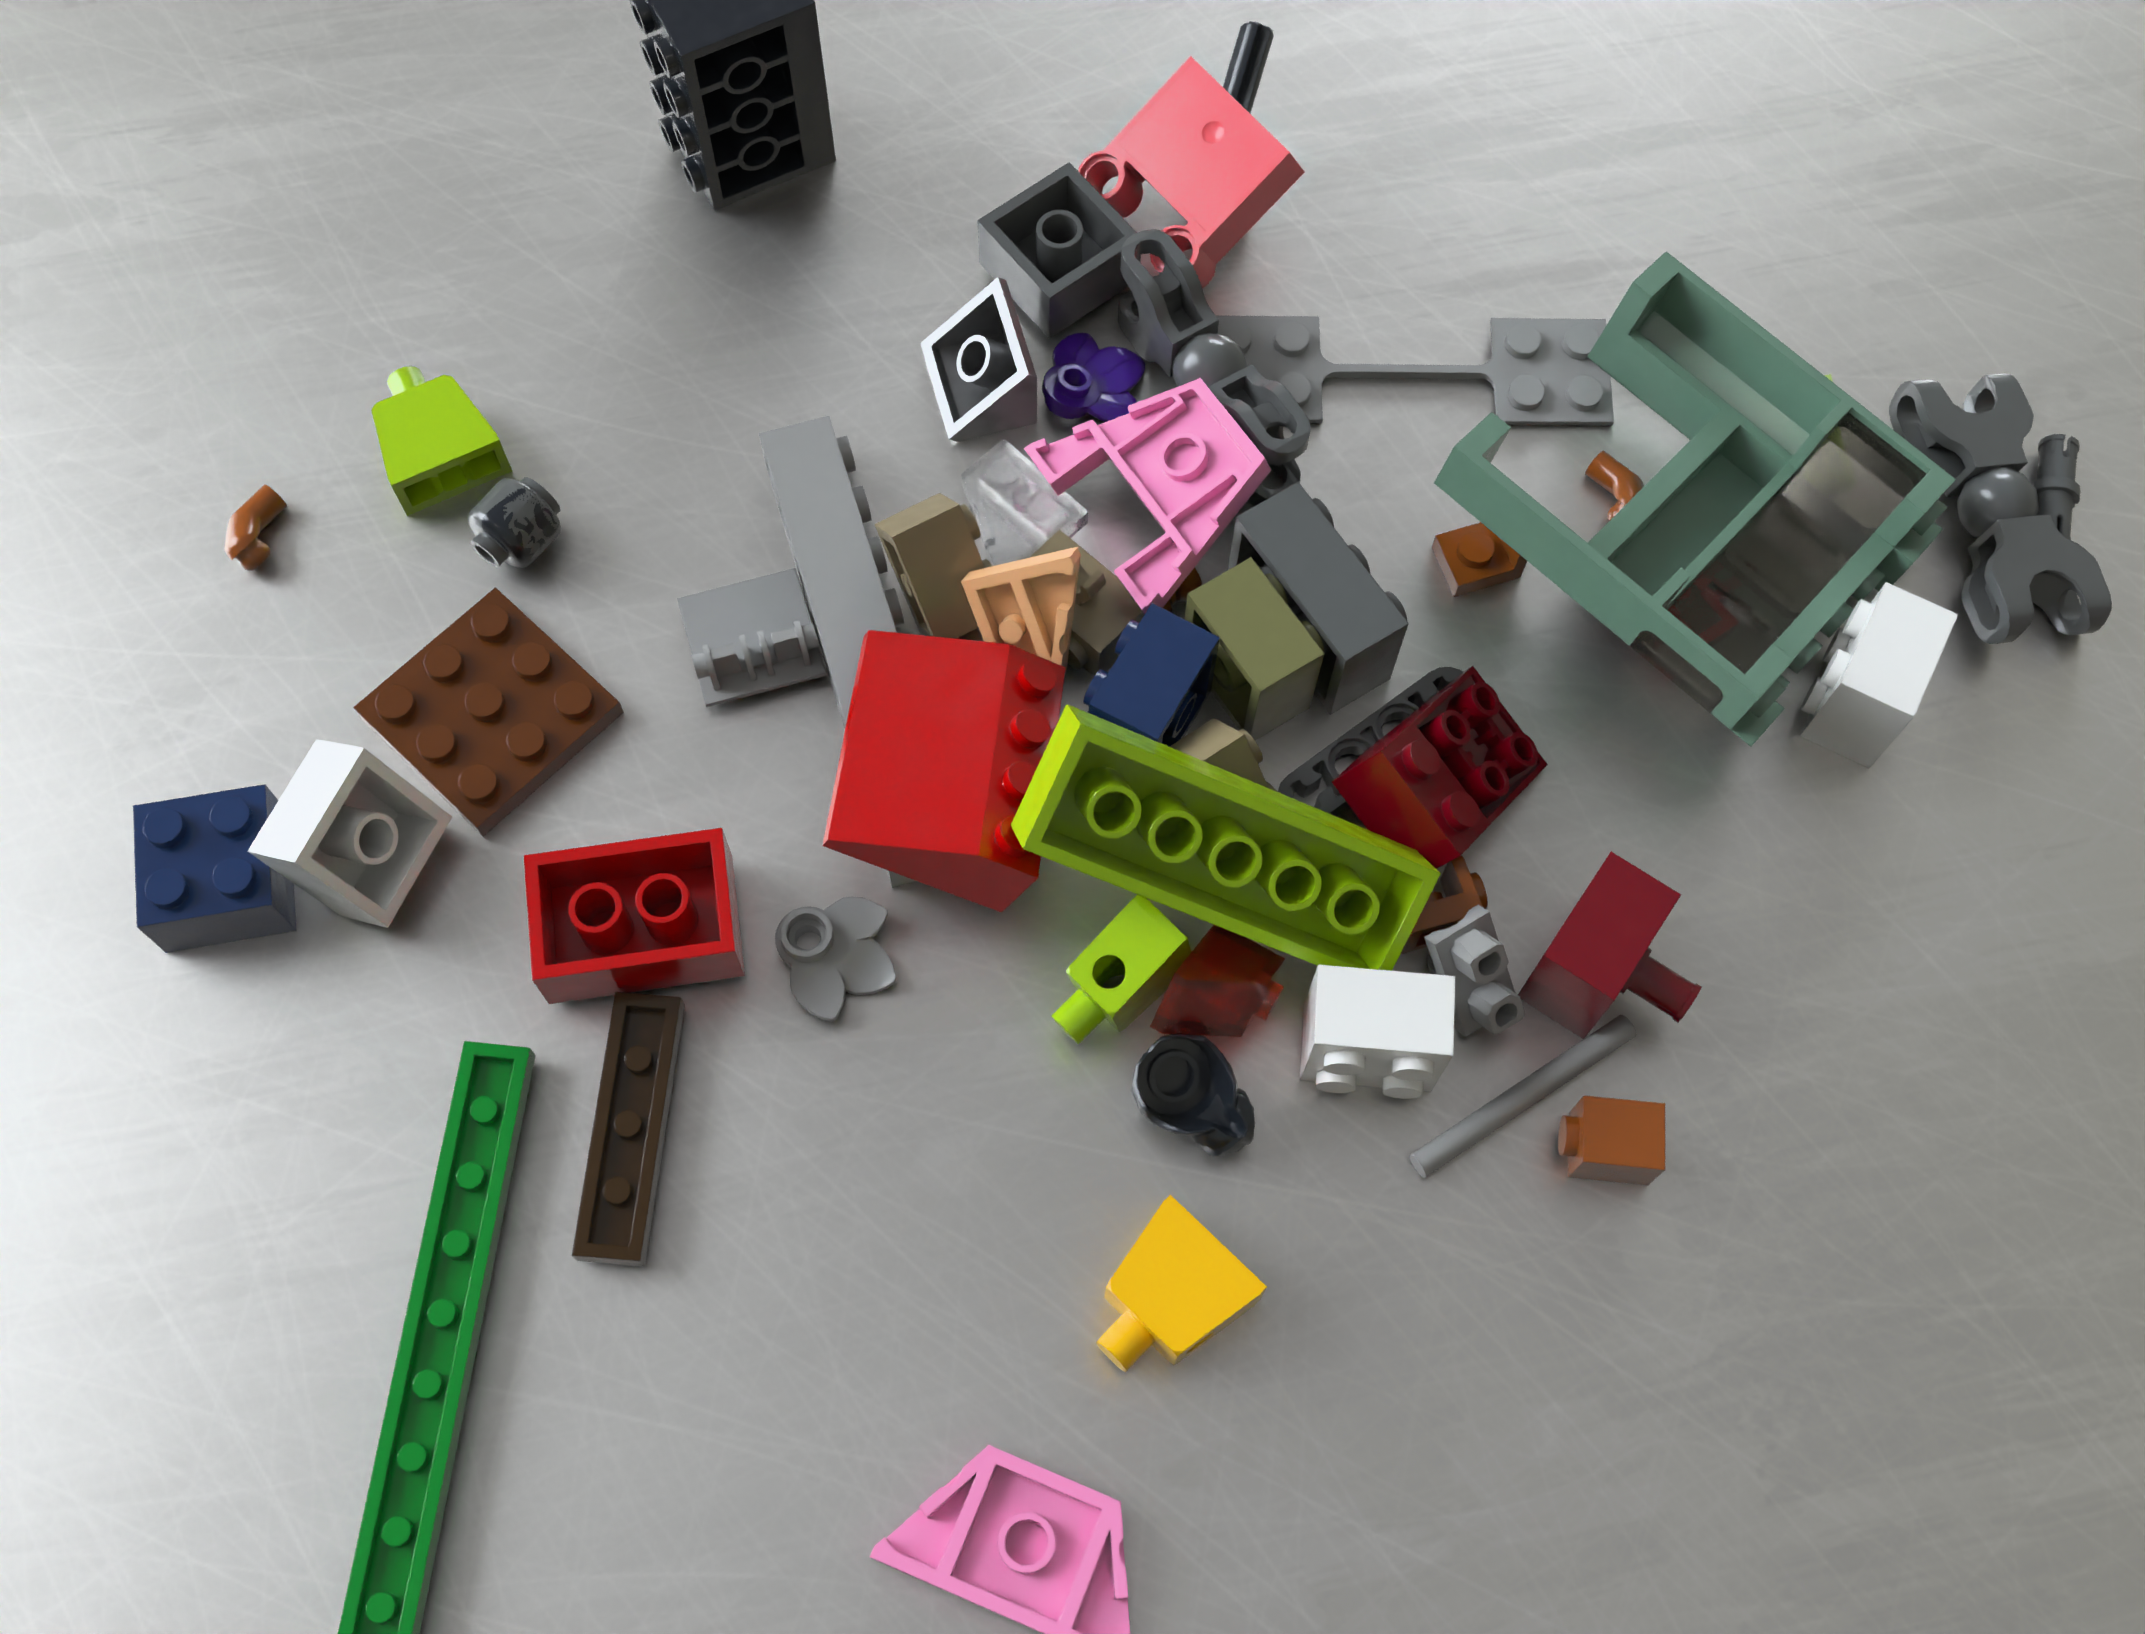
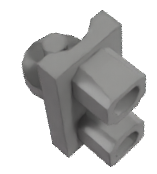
M1476 905L1468 910L1466 916L1456 925L1434 931L1424 937L1429 950L1427 965L1430 974L1455 976L1454 1026L1456 1030L1466 1037L1481 1027L1486 1028L1492 1034H1499L1523 1019L1525 1011L1520 996L1515 993L1507 968L1509 961L1503 944L1498 940L1489 911L1480 905Z

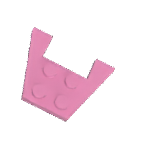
M1201 378L1129 405V413L1100 425H1097L1094 420H1090L1072 427L1074 435L1050 444L1043 438L1024 448L1058 496L1101 464L1111 460L1165 531L1164 535L1114 570L1120 582L1144 614L1152 603L1163 608L1271 471L1265 457Z

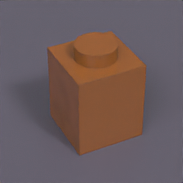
M1584 1095L1569 1112V1116H1562L1559 1125L1558 1150L1561 1156H1568V1177L1649 1185L1665 1171V1103Z

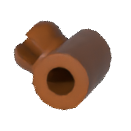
M1604 450L1594 458L1585 472L1586 476L1618 500L1607 513L1609 521L1644 487L1643 481L1638 475Z

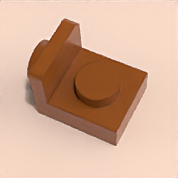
M1481 522L1435 535L1432 544V550L1453 597L1518 579L1521 577L1527 563L1526 559Z
M1459 856L1447 863L1440 878L1446 897L1443 898L1441 892H1431L1401 954L1426 948L1425 936L1434 931L1456 925L1466 916L1468 910L1476 905L1487 909L1488 900L1482 879L1476 872H1469L1463 856Z

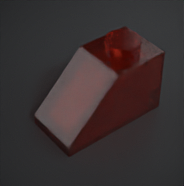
M1212 925L1174 973L1150 1027L1161 1034L1242 1037L1256 1016L1267 1021L1285 987L1275 981L1285 958L1244 936Z

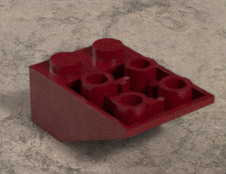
M1471 666L1363 752L1332 783L1368 830L1417 850L1437 869L1461 856L1548 764L1537 751L1532 739L1521 730L1499 701L1495 690L1484 681L1474 666Z

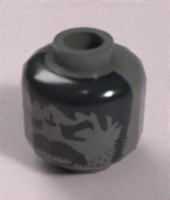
M524 477L521 481L503 478L468 514L470 528L476 536L471 541V545L485 561L494 567H500L505 562L517 568H526L560 534L561 526L557 514L561 511L560 506L544 487L530 478Z

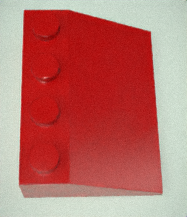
M868 630L863 637L822 846L1002 913L1039 877L1041 856L1022 849L1011 827V823L1059 721L1066 667L1011 644Z

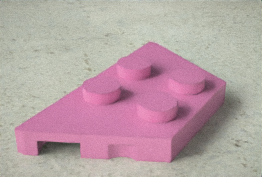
M990 1445L962 1468V1471L948 1484L940 1487L923 1502L919 1509L887 1538L884 1537L874 1546L870 1558L1042 1634H1130L1121 1501Z

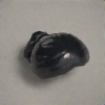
M1178 1032L1161 1036L1142 1055L1134 1069L1132 1093L1139 1111L1151 1123L1174 1134L1192 1136L1195 1143L1202 1145L1203 1150L1212 1156L1223 1157L1228 1153L1241 1150L1245 1145L1251 1144L1255 1127L1254 1107L1246 1092L1238 1088L1230 1063L1207 1037L1190 1032Z

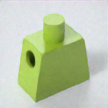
M406 366L395 370L388 377L387 384L393 396L375 403L371 411L388 480L407 516L512 472L496 432L452 376L442 375L426 382L419 368Z
M1137 894L1069 965L1066 973L1077 991L1051 1015L1052 1019L1078 1045L1104 1019L1119 1032L1123 1031L1195 964L1188 938L1147 898ZM1111 977H1124L1122 983L1117 987L1111 989L1103 988L1105 982Z

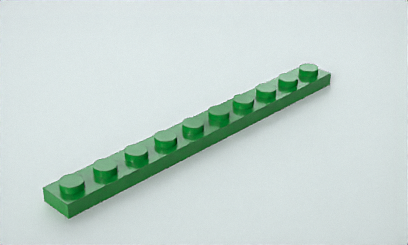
M464 1041L338 1634H420L536 1056L529 1047Z

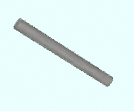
M1619 1015L1409 1156L1412 1165L1422 1177L1426 1178L1636 1037V1030L1633 1024L1624 1015Z

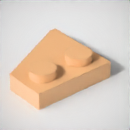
M1078 547L968 572L961 583L984 642L1011 644L1066 667V673L1081 558Z

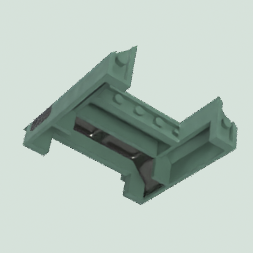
M1666 251L1632 282L1587 358L1690 441L1588 543L1491 464L1511 429L1509 425L1493 412L1486 416L1453 447L1434 484L1751 747L1785 709L1776 701L1790 683L1781 674L1787 667L1798 674L1823 646L1813 637L1821 631L1830 638L1854 610L1846 603L1850 596L1859 602L1860 599L1864 600L1873 589L1879 592L1886 582L1893 585L1942 532L1943 528L1936 524L1935 521L1946 510L1947 506L1938 499L1956 479Z

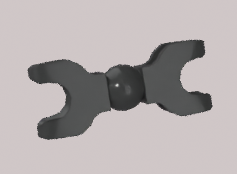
M1151 229L1135 233L1127 238L1121 248L1120 269L1130 291L1119 298L1118 323L1134 349L1146 361L1159 364L1169 378L1173 376L1177 387L1201 378L1265 457L1271 469L1283 481V486L1278 489H1269L1260 484L1247 501L1256 506L1297 482L1300 483L1301 472L1295 458L1307 449L1311 431L1310 422L1304 411L1284 385L1275 380H1267L1262 377L1253 364L1247 366L1242 349L1228 336L1217 334L1219 319L1205 299L1195 269L1169 235L1161 230ZM1150 253L1159 257L1164 263V270L1159 275L1152 277L1142 263L1137 260L1141 254ZM1137 309H1138L1139 317H1137V316L1134 314V312H1135ZM1283 427L1288 428L1293 433L1290 438H1284Z
M2006 373L1984 375L1967 394L1963 404L1964 410L1951 401L1938 381L1930 379L1914 380L1901 384L1889 406V416L1893 430L1956 479L1945 491L1946 497L1959 496L1957 500L1959 522L1972 537L1977 539L1967 548L1972 559L1973 569L1964 582L1961 599L1978 637L1988 644L2013 642L2031 624L2034 617L2033 603L2044 610L2056 630L2060 633L2077 635L2098 631L2105 624L2112 610L2110 592L2095 557L2085 548L2065 538L2057 530L2050 514L2036 516L2039 510L2037 490L2026 476L2019 472L2028 463L2022 444L2024 437L2031 430L2034 415L2016 378Z

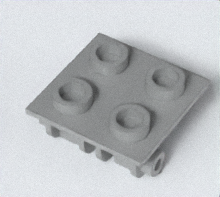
M796 568L677 598L692 652L693 664L706 707L827 675L819 650L816 631L810 619Z

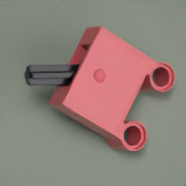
M1250 21L1240 27L1223 87L1190 56L1104 150L1094 152L1085 158L1078 169V172L1123 218L1136 211L1140 205L1143 196L1142 183L1146 180L1188 222L1185 226L1172 225L1161 231L1169 235L1182 252L1193 249L1189 261L1195 269L1202 289L1213 278L1216 264L1304 173V170L1292 154L1251 115L1274 37L1271 28L1258 22ZM1119 176L1114 189L1102 194L1106 182L1113 177ZM1150 254L1151 263L1161 273L1164 270L1163 261L1159 257Z

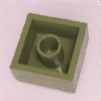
M1250 557L1189 592L1187 595L1185 620L1220 637L1211 693L1238 730H1246L1256 741L1310 708L1324 657V646L1315 628L1307 621L1300 622L1289 608L1286 593L1277 578L1270 573L1264 575Z

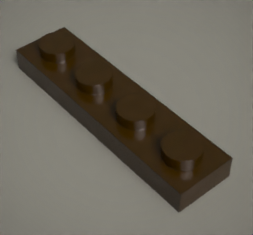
M615 992L572 1249V1257L577 1261L645 1267L685 1007L681 997Z

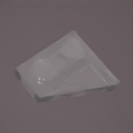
M1004 438L961 474L962 488L969 507L976 516L985 549H988L994 566L1029 558L1059 529L1072 538L1088 523V511L1067 492L1064 491L1058 496L1039 469Z

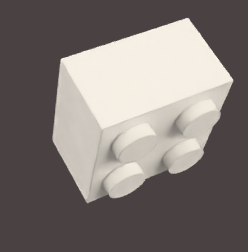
M1887 582L1871 603L1860 599L1852 611L1845 628L1837 630L1824 654L1823 661L1828 663V666L1822 678L1817 677L1804 698L1800 710L1810 715L1800 736L1870 768L1914 718L1958 614Z
M316 739L247 852L340 916L388 928L453 816L365 748Z
M1318 965L1303 1005L1300 1081L1316 1082L1317 1089L1331 1093L1352 1092L1356 1090V1086L1383 1088L1382 1093L1384 1095L1400 1099L1418 1098L1423 1095V1091L1431 1092L1454 1053L1455 976Z

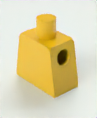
M1169 1195L1160 1205L1106 1286L1104 1297L1121 1316L1096 1341V1344L1124 1372H1127L1151 1345L1167 1361L1176 1365L1253 1308L1262 1298L1267 1286L1173 1196Z

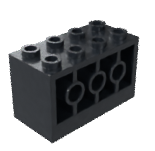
M630 0L636 22L644 35L647 34V38L640 41V47L651 73L657 77L649 81V85L659 110L663 115H666V117L658 120L662 135L671 152L680 149L685 158L681 160L682 168L694 193L703 190L714 211L836 161L814 0Z

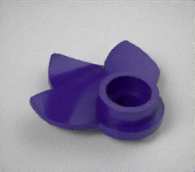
M1084 332L1067 336L1054 348L1052 354L1053 367L1044 376L1042 392L1046 406L1055 415L1065 419H1078L1088 413L1105 423L1128 414V406L1138 402L1129 391L1142 379L1145 371V362L1134 352L1116 346H1109L1100 350L1093 337Z

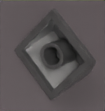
M997 277L920 343L948 438L956 442L1037 424V375L1007 281Z

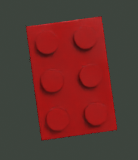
M722 828L524 855L532 981L548 1004L615 995V992L632 993L745 976L733 858Z

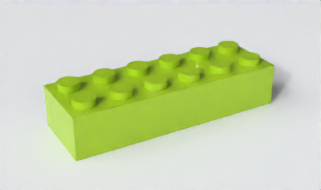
M1066 704L1011 823V827L1024 850L1317 966L1329 965L1392 971L1441 875L1431 863L1413 848Z

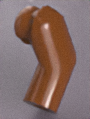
M266 484L232 514L227 525L224 550L230 560L236 558L241 566L248 571H254L270 556V547L257 536L287 507L286 502L279 494Z

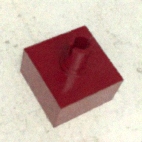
M1611 851L1518 993L1520 999L1582 1039H1585L1615 1001L1618 994H1624L1627 989L1672 1017V1020L1679 1023L1696 999L1702 986L1690 982L1650 957L1652 949L1649 948V945L1681 894Z

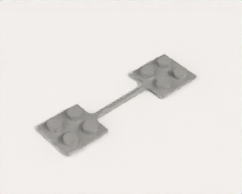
M1216 315L1219 319L1217 334L1228 336L1241 347L1247 366L1253 364L1262 377L1267 380H1275L1284 385L1304 411L1310 423H1322L1323 421L1322 383L1327 378L1486 379L1494 388L1496 416L1507 425L1612 426L1614 423L1611 377L1587 358L1606 327V319L1491 318L1492 357L1487 363L1482 365L1334 364L1327 361L1320 350L1319 316Z

